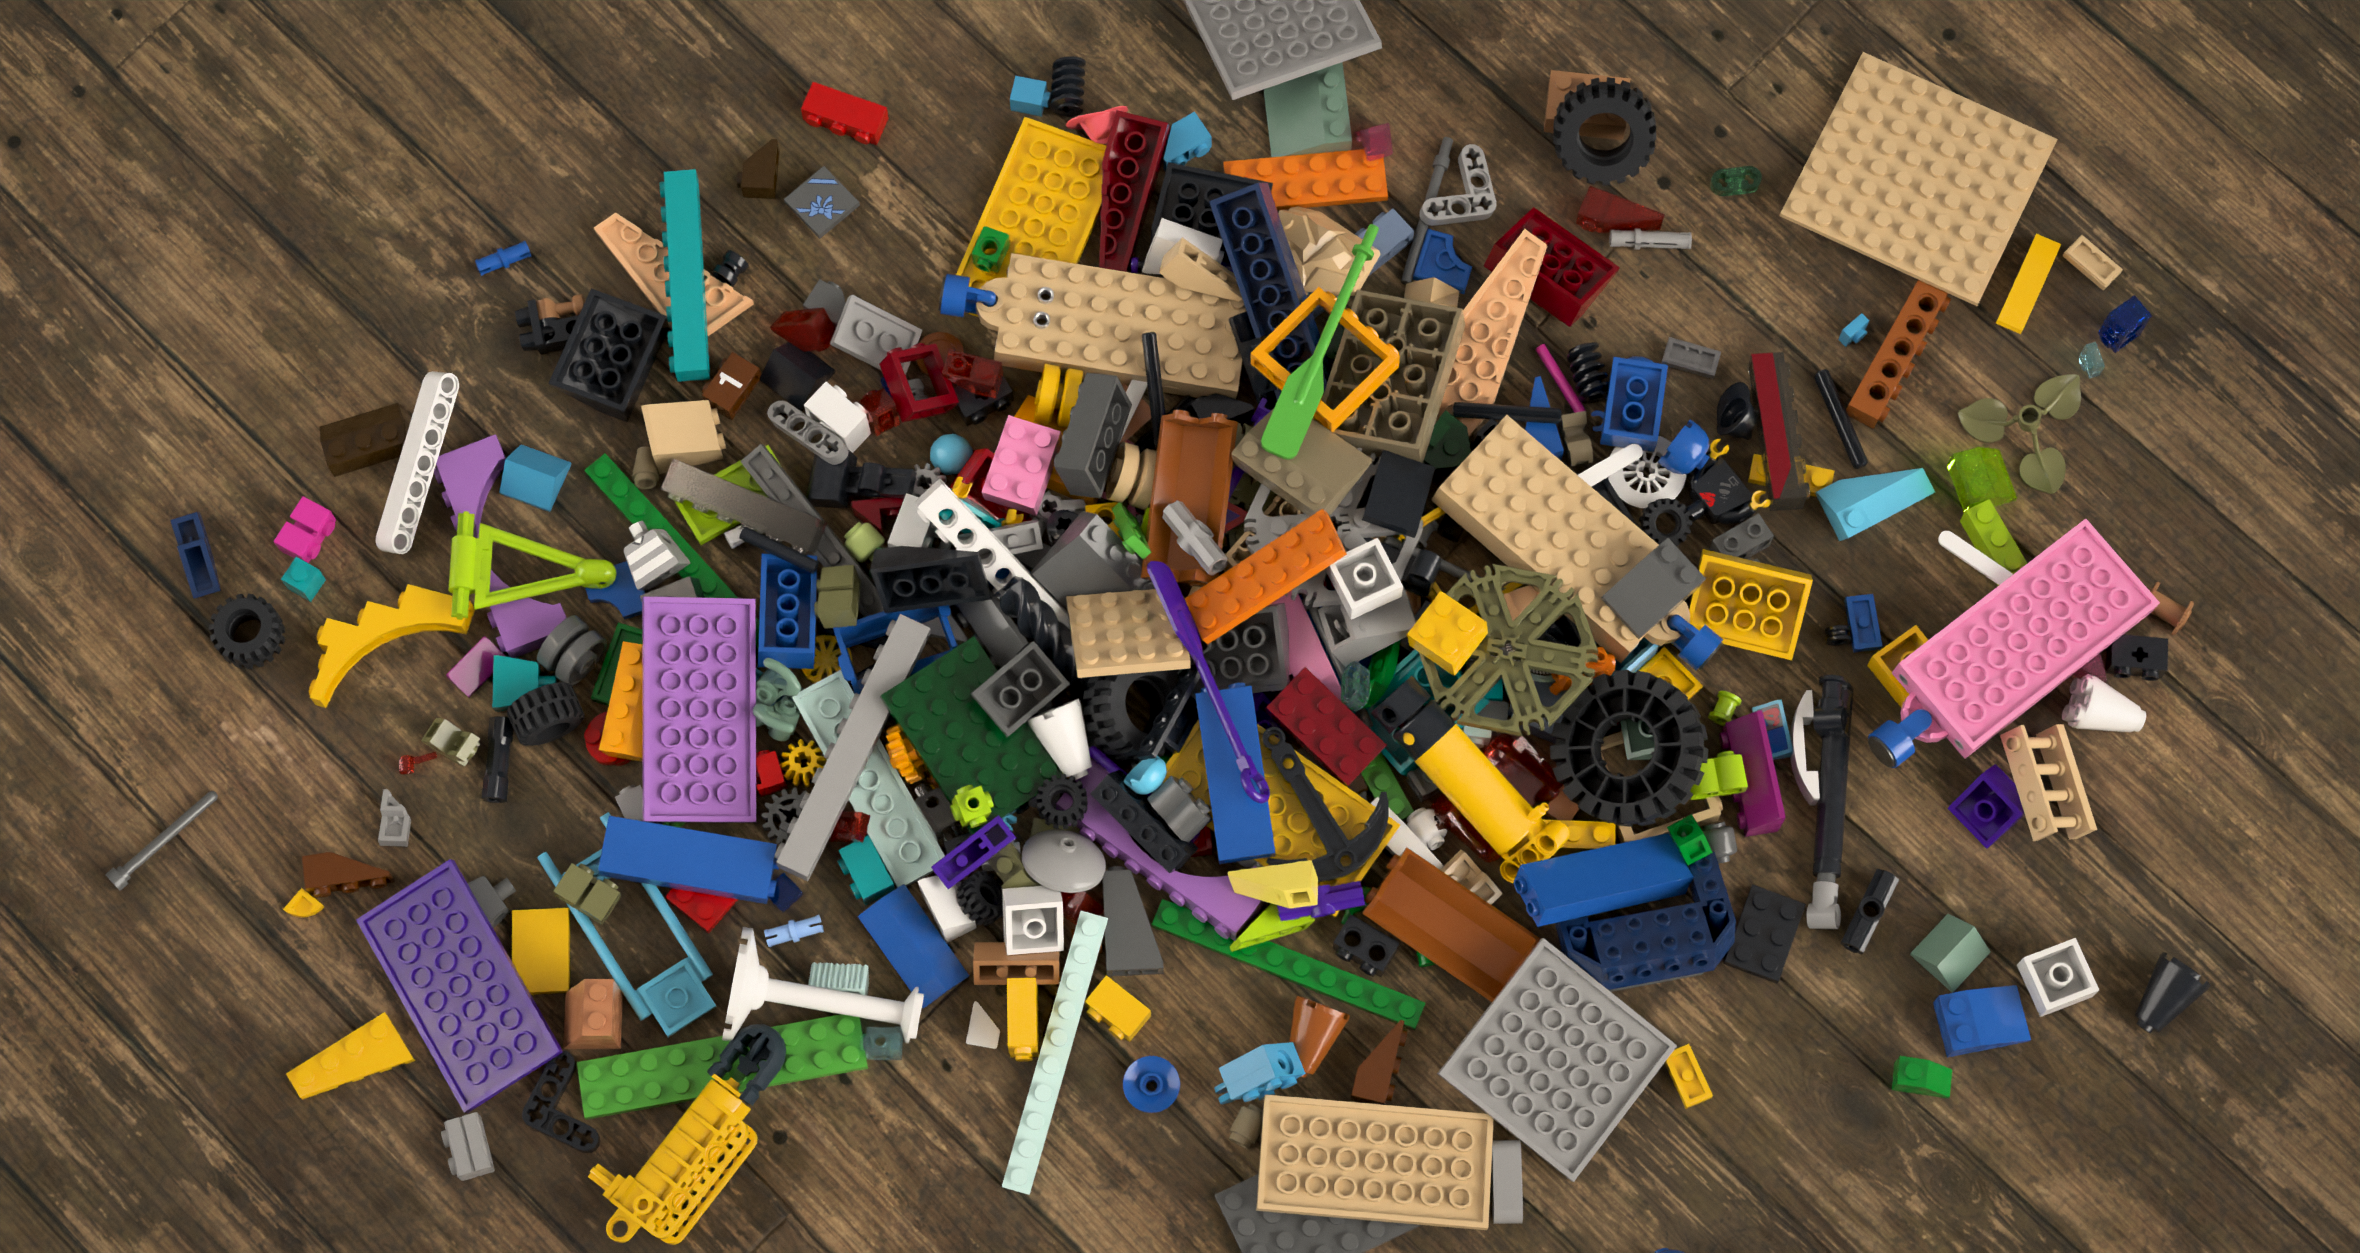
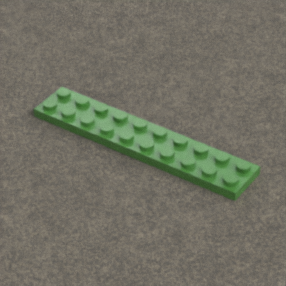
M840 1014L772 1027L784 1039L786 1056L780 1071L767 1087L868 1069L860 1017ZM723 1036L577 1062L584 1118L588 1120L695 1100L711 1079L715 1080L707 1071L714 1062L720 1061V1054L729 1044V1041L722 1040ZM738 1058L733 1063L731 1071L727 1072L722 1080H729L732 1077L741 1084L738 1089L739 1092H742L746 1089V1084L749 1080H753L757 1073H751L747 1077L737 1069L740 1064Z

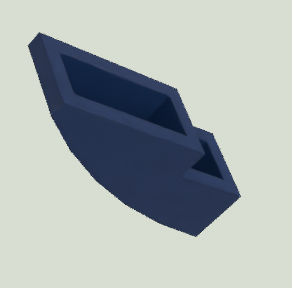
M200 512L170 520L193 598L221 591L214 558Z

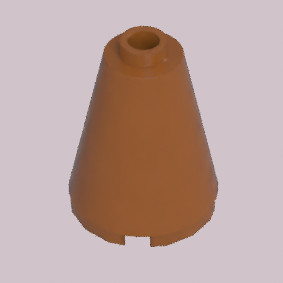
M1297 995L1294 1003L1289 1042H1293L1306 1073L1301 1077L1306 1078L1308 1073L1314 1075L1345 1027L1350 1015Z

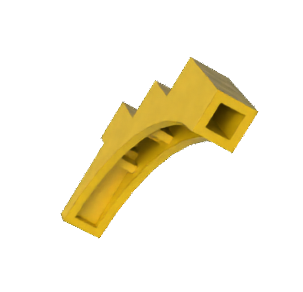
M407 584L405 592L402 591L398 599L399 609L367 601L365 609L362 608L358 614L357 624L359 626L327 618L324 626L321 625L317 633L318 644L326 654L321 655L318 663L319 673L317 679H313L310 684L309 695H311V700L315 705L326 708L335 688L346 673L361 658L384 643L401 636L424 631H449L467 634L475 612L473 604L469 601L468 618L459 620L457 617H451V595Z

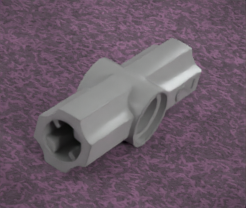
M1177 500L1163 510L1162 518L1178 536L1177 543L1186 553L1194 556L1208 574L1214 575L1221 572L1227 566L1228 557L1212 539L1214 536L1212 531L1203 522L1197 520L1183 502Z

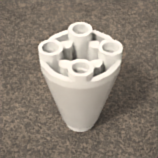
M2087 674L2081 679L2075 678L2070 686V693L2072 695L2069 704L2065 706L2062 712V720L2067 721L2069 726L2077 729L2117 732H2139L2142 729L2146 720V712L2141 710L2140 706L2093 675Z

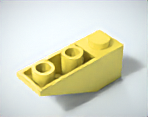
M1312 860L1228 872L1234 893L1286 908L1318 905V877Z

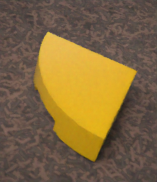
M301 888L283 910L295 917H309L320 912L324 906Z

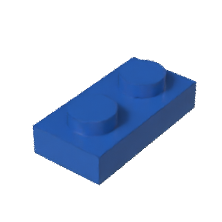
M1873 594L1846 597L1844 602L1850 627L1853 653L1880 650L1882 648V640Z

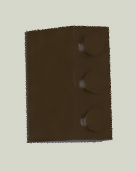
M398 403L319 427L320 442L326 463L334 477L400 457L407 435Z

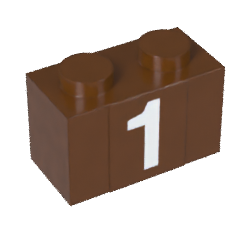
M734 352L730 354L728 359L724 358L717 368L718 373L713 380L709 379L702 389L703 400H709L712 409L717 408L718 413L730 420H733L759 383L761 376L759 367Z

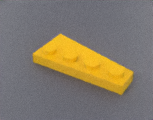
M384 1012L289 1071L286 1075L299 1097L305 1099L337 1088L339 1085L364 1079L365 1076L377 1072L381 1073L404 1063L414 1062L415 1059L392 1021Z

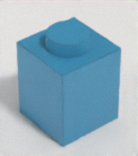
M1015 76L1010 96L1011 111L1042 117L1044 107H1049L1051 92H1047V82Z

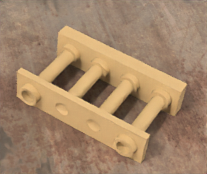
M2056 724L2036 734V737H2028L2024 725H2020L2000 735L2033 841H2038L2058 832L2057 828H2066L2069 839H2078L2097 830L2064 724ZM2040 748L2045 764H2036L2032 749ZM2040 775H2049L2053 790L2044 789ZM2049 801H2057L2061 817H2053Z

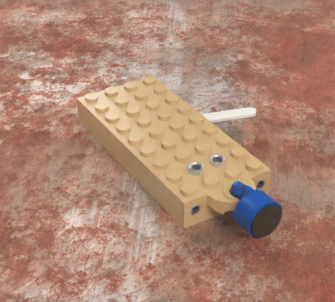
M1011 253L1007 278L990 280L980 289L969 287L970 277L947 274L943 277L938 311H941L940 314L964 318L965 312L977 314L982 325L988 329L998 331L993 365L1043 372L1044 365L1051 364L1059 366L1061 370L1060 376H1064L1065 372L1072 368L1083 371L1082 379L1085 378L1087 372L1114 375L1118 377L1121 384L1128 385L1126 394L1132 403V407L1122 437L1145 390H1148L1142 344L1143 333H1156L1163 392L1183 396L1190 395L1196 398L1217 393L1236 399L1242 357L1232 332L1229 318L1247 311L1243 299L1237 302L1180 288L1165 278Z
M1506 415L1445 480L1431 500L1508 567L1556 575L1557 580L1560 578L1563 580V585L1559 589L1561 593H1566L1572 587L1574 589V596L1572 598L1578 593L1594 641L1601 647H1604L1620 663L1636 648L1643 638H1646L1652 644L1659 646L1672 643L1681 651L1678 657L1695 671L1697 669L1700 671L1724 643H1722L1723 639L1706 624L1700 631L1690 624V612L1685 601L1638 639L1601 599L1607 591L1659 546V544L1592 488L1593 485L1640 459L1643 454L1642 448L1637 444H1631L1577 475ZM1531 586V587H1533L1538 593H1540V590H1539L1537 587ZM1564 614L1575 623L1574 618L1570 614Z

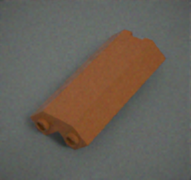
M1173 410V414L1161 416L1146 532V541L1151 553L1143 559L1141 578L1151 580L1147 571V564L1151 561L1165 563L1171 569L1176 582L1190 583L1191 586L1203 587L1219 576V572L1214 575L1208 574L1194 556L1189 555L1177 543L1178 536L1162 516L1164 514L1163 510L1169 504L1177 500L1183 502L1192 515L1212 531L1214 535L1212 539L1222 550L1233 466L1231 453L1235 449L1238 422L1228 420L1227 415L1212 413L1211 417L1198 419L1189 416L1188 411Z
M1406 847L1400 856L1395 853L1386 866L1389 871L1378 888L1372 887L1365 897L1364 901L1368 904L1362 914L1493 1002L1540 941V938Z

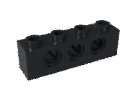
M1120 769L1107 774L1091 792V795L1169 874L1182 868L1199 848L1191 840L1189 842L1181 840L1147 800L1148 797L1135 793L1124 783L1126 775Z

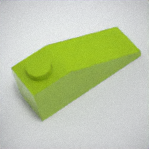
M1271 903L1230 946L1231 952L1306 930L1315 919L1308 916L1295 920L1280 921L1277 905Z

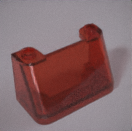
M1502 733L1494 738L1482 751L1531 806L1537 801L1543 802L1547 800L1550 802L1559 795V789L1563 784L1557 782L1553 769L1523 736ZM1443 793L1431 805L1430 809H1434V814L1444 822L1447 829L1484 862L1491 863L1501 857Z

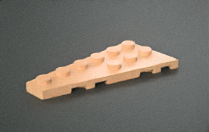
M614 213L594 227L595 232L660 314L667 316L666 306H671V297H666L665 281H670L669 272L664 270V256H668V247H664L661 241L650 237L641 228L619 214ZM704 269L707 331L709 336L754 305L752 299L741 295L733 287L719 281ZM668 322L670 328L672 329V322Z

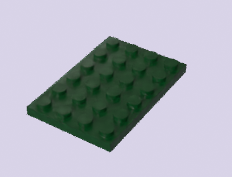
M974 636L880 696L951 805H953L952 800L954 796L958 795L957 790L962 787L973 785L976 788L981 786L983 792H989L994 807L990 808L992 812L989 818H986V823L971 828V825L966 826L971 835L975 834L998 815L1004 818L1035 798L1038 794L1039 786L1043 787L1044 780L1048 779V781H1051V776L1053 775L1061 778V774H1063L1029 726L1028 721L1006 737L971 695L972 692L997 672V669ZM975 799L968 801V805L971 808L978 807Z

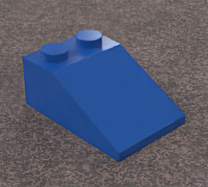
M1613 357L1600 444L1622 448L1631 444H1637L1643 451H1655L1659 436L1668 365Z
M2017 985L1965 990L1939 995L1933 1002L1947 1058L2031 1041Z

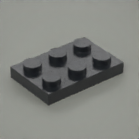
M1752 884L1735 930V941L1728 950L1724 964L1777 984L1806 904Z

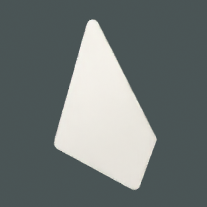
M975 1001L966 1043L996 1049L1000 1030L979 1003Z

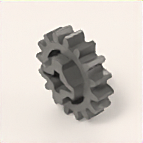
M793 788L792 794H787V791L782 789V797L779 798L773 794L774 803H765V808L769 813H762V819L768 822L762 826L764 831H770L767 835L770 841L777 838L776 844L778 847L781 842L786 843L790 836L787 833L790 825L787 817L793 818L796 814L797 818H799L803 810L799 806L805 793L808 791L805 790L801 795H798L797 788ZM793 802L792 804L782 806L786 803ZM774 817L781 821L779 831L774 825Z

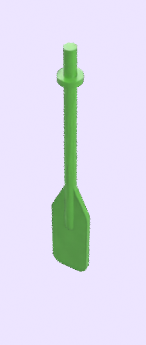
M1369 224L1361 244H1355L1352 249V253L1355 256L1313 355L1289 375L1261 438L1262 448L1271 454L1289 460L1297 455L1324 393L1323 358L1365 261L1372 260L1374 256L1371 247L1379 230L1376 225Z

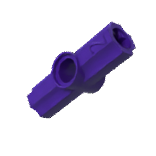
M1354 881L1336 886H1318V905L1286 908L1277 905L1280 921H1287L1308 916L1311 918L1335 914V911L1365 906L1361 882Z

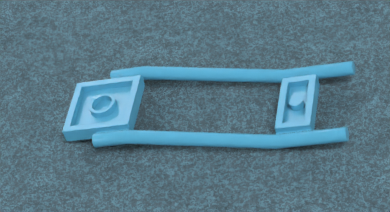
M609 812L600 817L605 828H607L608 818L611 816ZM601 849L580 863L595 872L594 878L603 881L604 878H610L600 876L598 872L602 853ZM544 852L537 859L556 887L564 874H560L548 853ZM641 883L688 957L637 988V990H634L588 916L567 904L640 1021L653 1013L667 1037H670L717 1007L701 983L710 978L713 973L656 885Z

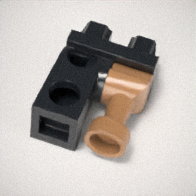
M583 294L574 295L571 302L554 303L549 298L538 301L534 299L527 301L528 307L515 311L519 328L532 325V332L519 334L523 351L538 349L540 355L565 348L585 300ZM573 312L576 314V316L563 319L560 317Z

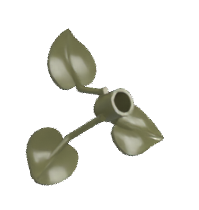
M2061 375L2043 382L2035 392L2034 401L2037 406L2026 405L2022 407L2019 415H2014L2009 421H2006L2008 411L2005 405L1993 398L1978 400L1968 407L1959 410L1958 416L1964 429L1973 438L1984 443H1993L2001 440L2004 436V426L2008 427L2018 422L2019 427L2023 431L2031 432L2035 454H2028L2022 459L2019 467L2020 476L2033 489L2047 494H2054L2059 490L2065 478V460L2062 454L2052 447L2040 452L2037 429L2040 426L2041 415H2046L2048 412L2052 418L2057 420L2068 419L2077 413L2081 404L2079 375Z

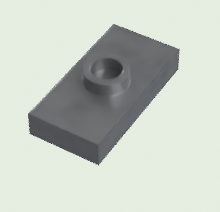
M1669 337L1661 364L1714 379L1721 351Z

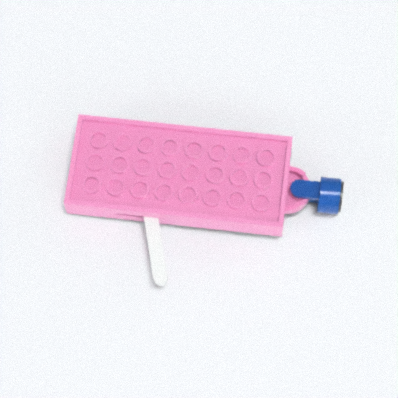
M2087 519L2080 522L2015 574L2006 570L1954 533L1943 531L1939 535L1938 541L1942 547L1999 586L1902 660L1893 670L1892 674L1906 689L1909 696L1902 704L1900 712L1901 722L1899 724L1892 720H1887L1868 735L1869 747L1882 764L1889 768H1896L1915 753V747L1912 742L1914 739L1929 743L1938 742L1946 737L1966 759L2139 623L2159 605L2160 602Z

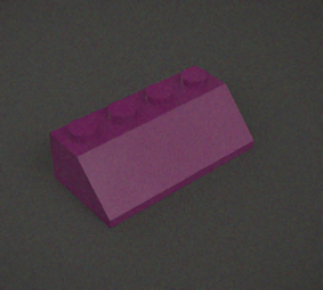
M1759 710L1725 723L1722 733H1719L1722 749L1734 751V755H1742L1748 787L1746 792L1732 794L1731 796L1734 803L1738 802L1740 812L1736 814L1739 829L1744 830L1745 837L1778 832L1786 818L1763 711Z

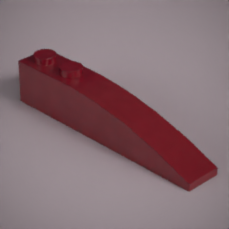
M1116 110L1102 160L1099 268L1128 272L1164 158L1171 130L1166 122Z

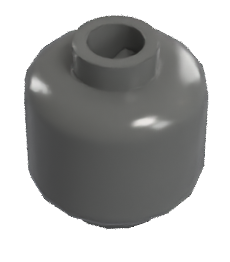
M1725 822L1704 825V830L1702 831L1711 850L1715 852L1718 864L1729 862V856L1737 852L1734 829L1731 826H1726Z

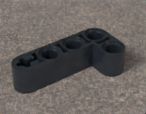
M1370 537L1364 538V540H1365L1366 542H1370V541L1374 540L1373 538H1370ZM1380 542L1391 564L1395 563L1401 550ZM1423 549L1418 551L1417 556L1412 555L1401 580L1405 590L1419 596H1428L1439 574L1441 558L1437 554Z

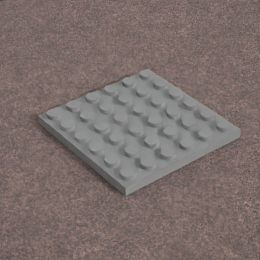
M1183 0L1232 100L1382 48L1381 39L1360 0Z
M1541 938L1437 1074L1567 1179L1574 1182L1677 1045L1546 939Z

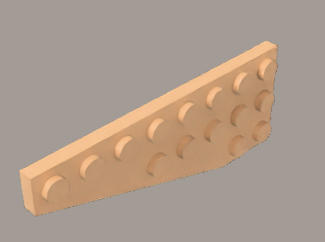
M1526 229L1523 230L1463 310L1465 328L1436 421L1445 410L1453 415V404L1455 402L1494 404L1547 249V244ZM1455 417L1467 426L1469 439L1484 420Z

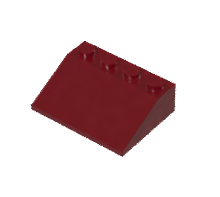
M1533 207L1494 244L1484 267L1493 272L1523 230L1529 231L1547 244L1530 299L1555 316L1559 321L1571 327L1586 312L1616 275L1620 267Z

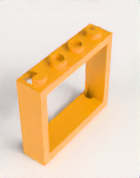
M1318 287L1251 352V365L1282 391L1288 376L1291 374L1275 361L1269 353L1318 305L1331 314L1337 298L1331 292H1325ZM1349 308L1344 309L1339 323L1378 355L1383 362L1334 410L1320 400L1313 419L1332 432L1399 367L1400 360L1397 349L1390 343L1385 344L1379 339L1377 332L1370 326L1365 327L1358 321L1357 315Z

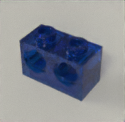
M2135 295L2108 314L2098 331L2101 342L2107 348H2111L2114 353L2118 352L2141 335L2152 315Z

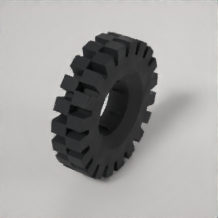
M1629 670L1614 671L1613 676L1599 675L1593 678V684L1587 687L1561 714L1563 715L1561 723H1554L1551 736L1556 738V745H1550L1551 760L1555 761L1557 765L1556 768H1553L1557 782L1563 784L1564 789L1562 791L1570 801L1578 805V808L1609 824L1611 822L1618 826L1633 827V824L1645 826L1656 823L1655 818L1662 817L1666 819L1677 812L1674 808L1677 804L1685 805L1693 796L1690 789L1694 784L1699 786L1703 778L1704 772L1700 771L1702 763H1707L1708 749L1704 747V740H1708L1705 726L1699 721L1701 715L1683 692L1651 673L1638 670L1636 673H1632ZM1632 719L1635 723H1638L1639 720L1644 721L1649 726L1650 730L1648 732L1654 736L1655 742L1650 762L1643 770L1639 769L1637 774L1626 777L1621 773H1617L1616 776L1612 775L1605 767L1607 762L1602 760L1601 745L1604 744L1603 738L1612 726L1616 727L1617 723L1622 720Z

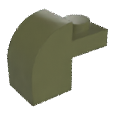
M442 718L434 720L421 740L439 754L464 767L474 756L480 745L478 742L480 738L472 732L462 731Z
M1012 843L1008 844L987 861L1004 882L1001 887L1006 889L1043 886L1026 872L1022 864V855Z

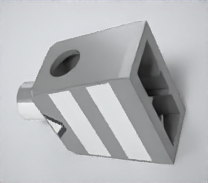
M644 521L636 522L629 527L635 541L624 548V554L638 590H651L690 564L689 559L664 529L648 531Z

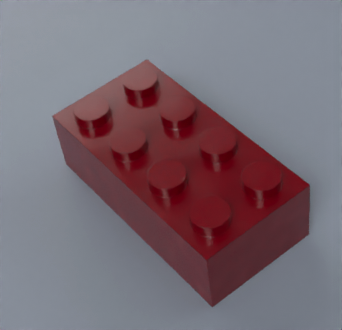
M1306 667L1264 709L1332 777L1345 786H1349L1387 746Z

